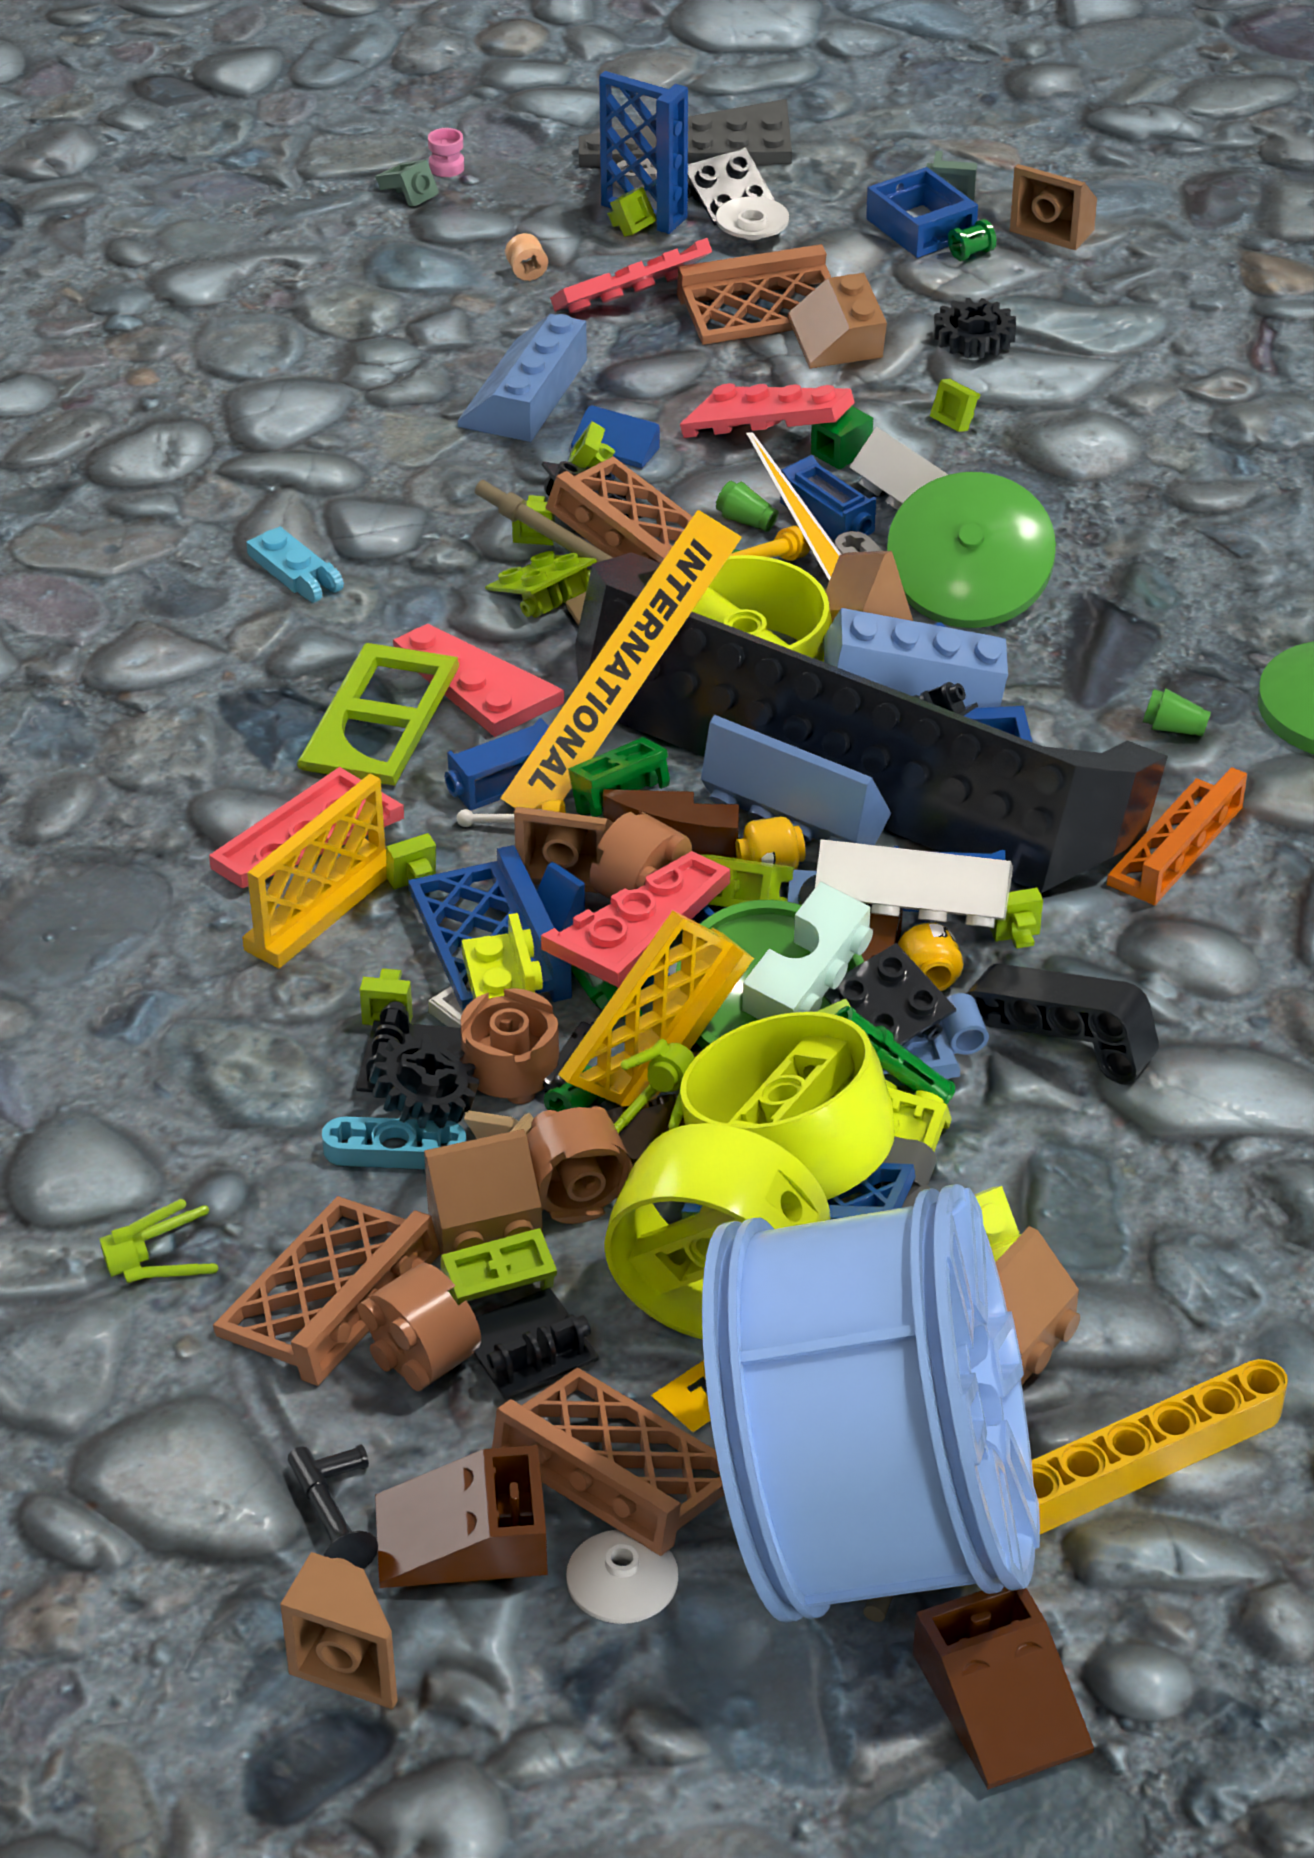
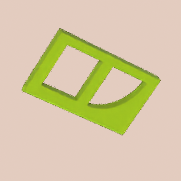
M365 643L297 762L298 768L304 771L328 775L341 767L361 780L367 775L372 774L381 779V784L395 786L459 668L458 657ZM378 666L434 675L417 708L360 699ZM348 719L406 728L388 762L379 761L360 753L350 745L344 736Z

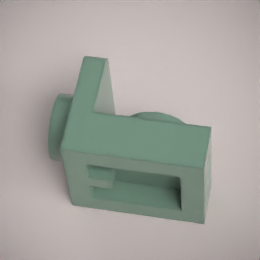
M935 151L934 163H927L926 167L974 201L977 163L943 161V151Z
M427 159L402 162L375 176L380 190L395 188L397 193L403 192L410 207L423 203L439 192Z

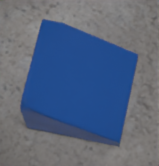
M554 862L548 864L537 893L554 928L561 932L573 925V917L585 911V883Z

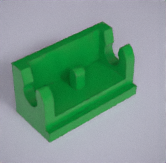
M642 737L568 768L576 812L584 816L591 813L592 817L602 815L603 789L639 790L645 786L652 787L657 784L660 789L669 786L670 776L666 759L668 758L667 749Z

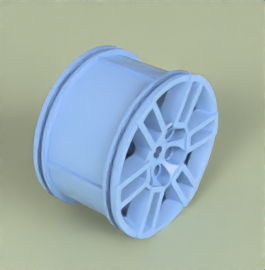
M959 1184L945 1186L940 1192L933 1188L924 1189L916 1197L914 1206L774 1229L763 1218H751L743 1223L733 1221L719 1225L713 1232L709 1242L702 1292L703 1352L709 1412L720 1476L737 1543L751 1581L770 1614L778 1621L792 1622L803 1617L809 1619L822 1617L829 1610L831 1604L971 1584H977L983 1592L988 1594L998 1593L1004 1586L1009 1590L1026 1588L1031 1581L1035 1549L1040 1547L1039 1501L1033 1483L1030 1441L1021 1384L1024 1372L1012 1311H1007L993 1252L983 1225L982 1210L971 1189L964 1188Z

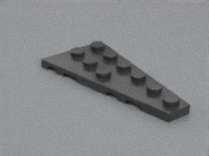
M787 99L688 116V164L744 148L749 152L755 165L792 164ZM645 126L640 132L652 148L656 146V136L648 126ZM625 128L615 130L621 139L628 134ZM600 133L579 136V167H600ZM632 137L624 142L636 159L644 155ZM617 149L612 151V159L616 164L624 160Z

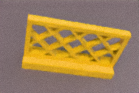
M372 774L367 775L247 872L253 928L242 936L244 951L280 969L387 879L380 778ZM366 799L358 818H355L362 801ZM336 823L328 843L325 842L332 825ZM352 824H355L354 827H353V829H352V832H351V834H350V836H349V838H348V840H347V843H346L345 847L343 848L342 845H343V843H344V841H345V838H346V836H347V834H348V832H349V830H350V827H351ZM367 831L369 840L365 839ZM306 847L298 867H294L301 851ZM323 848L324 852L319 860V863L315 871L311 872L321 852V849ZM275 872L266 892L265 880ZM291 873H293L294 876L283 898L281 895Z
M672 911L558 1075L569 1084L621 1106H630L650 1084L647 1077V1068L650 1061L628 1070L621 1068V1062L652 1048L659 1039L666 1040L668 1044L680 1043L690 1050L754 958L722 932L714 928L710 930ZM683 929L682 943L670 949V945ZM681 961V970L668 976L669 966ZM654 975V984L641 990L647 978ZM653 1001L652 1011L640 1016V1007ZM626 1015L625 1025L612 1031L619 1018ZM625 1042L624 1051L611 1057V1048ZM597 1056V1065L582 1073L589 1061ZM658 1091V1092L651 1098V1100L657 1098V1096L659 1095L660 1091ZM648 1103L642 1109L648 1108Z

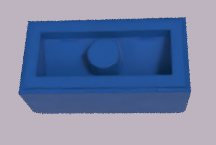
M591 405L585 411L571 443L572 449L588 425L593 421L605 428L601 443L607 444L614 449L615 453L613 456L623 464L643 468L660 448V427L655 422Z

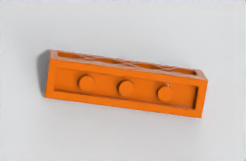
M1231 767L1215 785L1196 778L1110 871L1107 876V885L1155 906L1243 808L1247 773ZM1198 796L1202 797L1203 799L1195 806L1194 801ZM1178 823H1180V824L1173 830L1172 825H1173V824H1178ZM1157 848L1151 855L1150 849ZM1142 871L1141 882L1126 876L1131 872Z

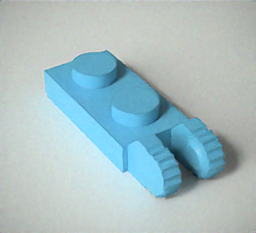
M281 526L246 541L249 557L292 592H298L305 599H308L309 602L311 601V603L317 602L323 597L319 583L333 593L344 588V579L337 568H334L330 562H324Z

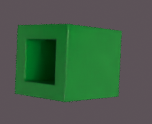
M851 406L836 422L812 424L811 454L838 470L844 468L854 461L872 434L874 418Z

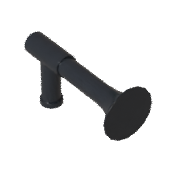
M362 1444L356 1445L353 1449L317 1460L314 1459L307 1447L301 1446L293 1449L288 1455V1463L306 1497L311 1500L331 1540V1544L325 1551L324 1556L342 1558L356 1567L365 1569L377 1555L379 1546L377 1539L370 1532L351 1530L333 1499L328 1483L325 1480L359 1468H368L369 1461L364 1446Z

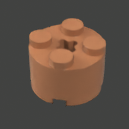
M639 811L640 815H635L632 812L622 815L609 827L597 847L604 851L599 865L594 862L591 864L590 882L593 889L610 900L612 895L625 888L627 890L638 889L646 884V876L691 852L692 845L689 838L644 812Z
M516 988L504 989V996L489 999V993H486L471 1001L464 1009L460 1019L461 1050L465 1052L462 1063L474 1064L476 1067L473 1077L479 1079L477 1090L493 1097L507 1098L515 1104L531 1102L535 1097V1093L545 1088L543 1080L556 1069L559 1060L558 1020L553 1013V1006L547 999L537 993Z
M596 1106L591 1108H570L559 1112L547 1110L539 1113L531 1122L532 1129L527 1134V1140L542 1210L544 1209L549 1212L552 1219L566 1224L583 1223L605 1215L603 1207L618 1198L633 1168L630 1157L607 1111L602 1107Z
M421 1263L409 1269L359 1303L357 1307L361 1319L368 1326L375 1341L370 1345V1352L375 1362L386 1372L394 1368L415 1391L423 1390L468 1359L481 1344L479 1325L468 1302L464 1301L458 1305L448 1292L455 1287V1284L441 1270L428 1263Z

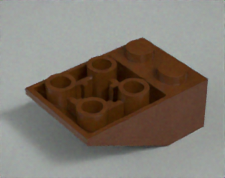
M538 1445L482 1449L375 1494L377 1542L379 1545V1588L548 1575L546 1524Z
M1004 1586L1000 1592L991 1594L981 1590L916 1612L913 1656L987 1790L1094 1753V1745L1047 1622L1027 1588L1009 1590Z

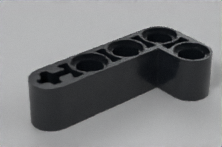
M993 964L987 968L966 993L975 999L985 1026L1093 1043L1101 1072L1111 1081L1121 1085H1129L1134 1082L1159 1049V1040L1147 995L1139 987L1128 982L1006 964Z

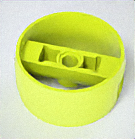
M754 555L729 556L692 612L824 662L823 637L832 624L828 597L822 585L808 572L782 560ZM768 629L786 634L798 641L788 645Z
M794 1012L766 1017L740 1026L704 1048L690 1063L682 1078L680 1094L686 1125L698 1123L729 1125L756 1133L771 1140L790 1152L808 1168L820 1184L827 1200L852 1189L874 1173L888 1156L894 1142L893 1107L878 1055L865 1031L853 1021L838 1015L822 1012Z
M712 1123L684 1125L673 1128L654 1139L631 1169L610 1215L604 1241L606 1261L613 1278L621 1290L641 1310L673 1330L703 1340L702 1292L704 1268L709 1242L716 1228L727 1222L738 1221L743 1223L747 1219L763 1218L774 1229L830 1220V1209L827 1198L813 1174L800 1160L778 1144L756 1133L729 1125ZM675 1201L702 1205L698 1214L668 1225L653 1203Z

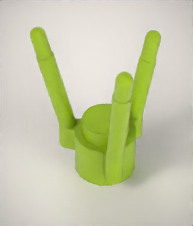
M659 1039L652 1048L621 1062V1068L628 1070L650 1061L647 1068V1077L650 1084L614 1123L618 1134L658 1091L672 1092L680 1088L684 1073L695 1058L686 1046L680 1043L668 1044L666 1040ZM680 1091L668 1125L670 1130L679 1127L683 1117Z
M178 1199L130 1225L112 1230V1234L100 1237V1246L110 1276L124 1274L128 1284L143 1278L216 1273L219 1267L214 1263L141 1267L140 1262L149 1260L144 1241L209 1213L208 1206L203 1205L162 1221L186 1207V1201Z

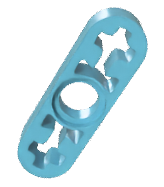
M338 1117L330 1120L322 1129L323 1153L329 1162L339 1166L425 1169L424 1150L441 1147L443 1143L452 1145L465 1142L466 1132L461 1125L453 1121H447L444 1128H439L433 1120H428L425 1128H419L417 1119H409L403 1123L398 1118ZM390 1138H401L407 1141L404 1146L396 1149L387 1148L382 1145L384 1141ZM348 1139V1143H342V1140ZM368 1139L372 1140V1145H367ZM417 1141L422 1142V1147H417Z

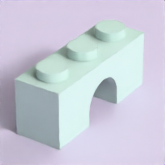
M820 881L795 914L794 943L809 950L811 954L802 958H788L768 949L743 982L742 1011L757 1019L786 1013L818 1011L822 1004V997L829 988L836 989L842 982L848 968L847 963L855 953L861 955L868 947L873 935V929L869 928L871 907Z

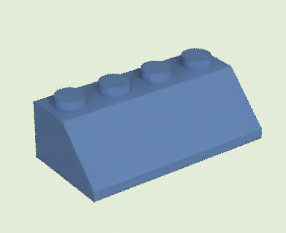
M549 314L515 339L458 419V427L532 442L587 361L586 321L571 318L565 314Z
M846 608L840 609L823 637L824 662L910 696H920L922 692L930 691L947 682H952L953 684L960 683L966 694L963 700L965 707L976 702L978 704L977 708L1001 706L1008 677L1006 638Z
M714 715L710 721L701 781L711 794L709 798L715 804H739V808L748 811V815L754 820L780 816L786 817L792 822L793 826H800L805 842H811L812 838L819 841L823 839L875 845L891 812L872 777Z

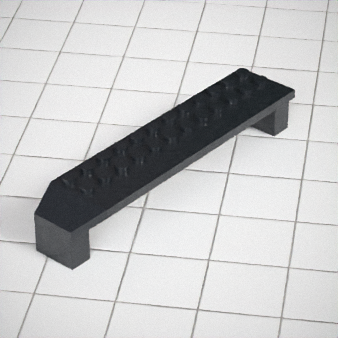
M631 552L592 564L575 643L578 684L661 563ZM695 612L690 613L617 721L704 757L710 721L716 715L872 777L891 812L883 828L884 830L939 852L992 854L1005 850V860L1011 861L1013 866L1011 881L1030 889L1038 888L1040 893L1114 857L1135 845L1147 832L1168 758L1167 755L1130 741H1125L1103 753L1041 746Z

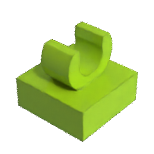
M643 186L634 188L610 202L613 211L608 212L607 215L613 227L620 226L624 237L633 235L657 221Z
M952 379L940 380L929 416L957 432L968 431L980 394Z
M591 421L572 447L568 462L575 464L579 468L586 469L587 466L591 468L611 458L615 453L614 449L607 444L601 443L605 428Z
M529 495L526 505L555 522V515L545 508L547 504L545 496ZM519 520L512 521L513 543L553 546L554 541Z
M429 833L386 846V877L394 890L409 885L408 880L436 874V844Z
M1038 888L1009 892L1005 920L995 919L994 928H990L995 942L1011 939L1016 949L1034 946L1035 941L1032 936L1040 935L1043 898Z
M382 968L379 978L363 976L359 989L363 1025H373L374 1020L380 1021L382 1008L393 1001L400 1002L406 1007L411 1024L413 1017L411 981L400 980L402 970Z

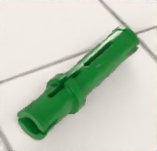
M849 1006L841 1008L835 1014L853 1021L865 1031L878 1055L881 1067L897 1078L898 1081L908 1086L914 1092L918 1090L927 1091L942 1098L944 1104L949 1103L955 1093V1084L894 1041L892 1032L884 1026L875 1027Z

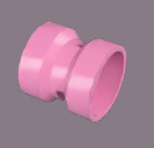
M440 128L428 134V149L432 152V155L429 157V167L432 174L439 177H453L461 174L464 171V156L460 153L463 149V134L453 128Z

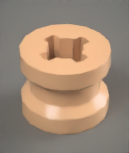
M522 233L516 235L507 243L505 248L506 259L518 278L531 281L544 274L548 267V257L535 236Z

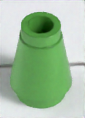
M734 481L727 482L716 501V509L722 512L723 518L762 529L766 532L772 529L779 515L777 509L773 508L772 505L742 481L739 483Z
M1165 688L1164 692L1153 689L1143 722L1153 725L1152 730L1195 734L1203 737L1211 712L1204 710L1202 707Z

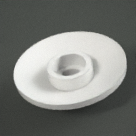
M741 197L721 205L716 212V222L724 232L754 241L782 232L788 226L789 212L782 204L768 198Z
M610 1530L592 1536L574 1551L567 1566V1587L573 1601L588 1615L609 1623H634L656 1615L669 1604L678 1585V1567L670 1550L659 1556L621 1531Z

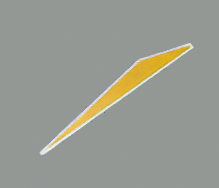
M753 432L746 433L826 577L830 581L839 555L842 554Z

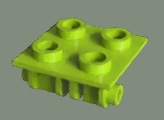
M554 551L542 552L531 557V564L523 568L513 567L498 574L499 580L486 585L485 589L488 591L521 594L523 601L520 603L522 613L526 617L533 616L537 618L561 606L562 602L566 603V601L586 592L591 572L587 567L597 563L596 558L578 557L577 553L555 555Z

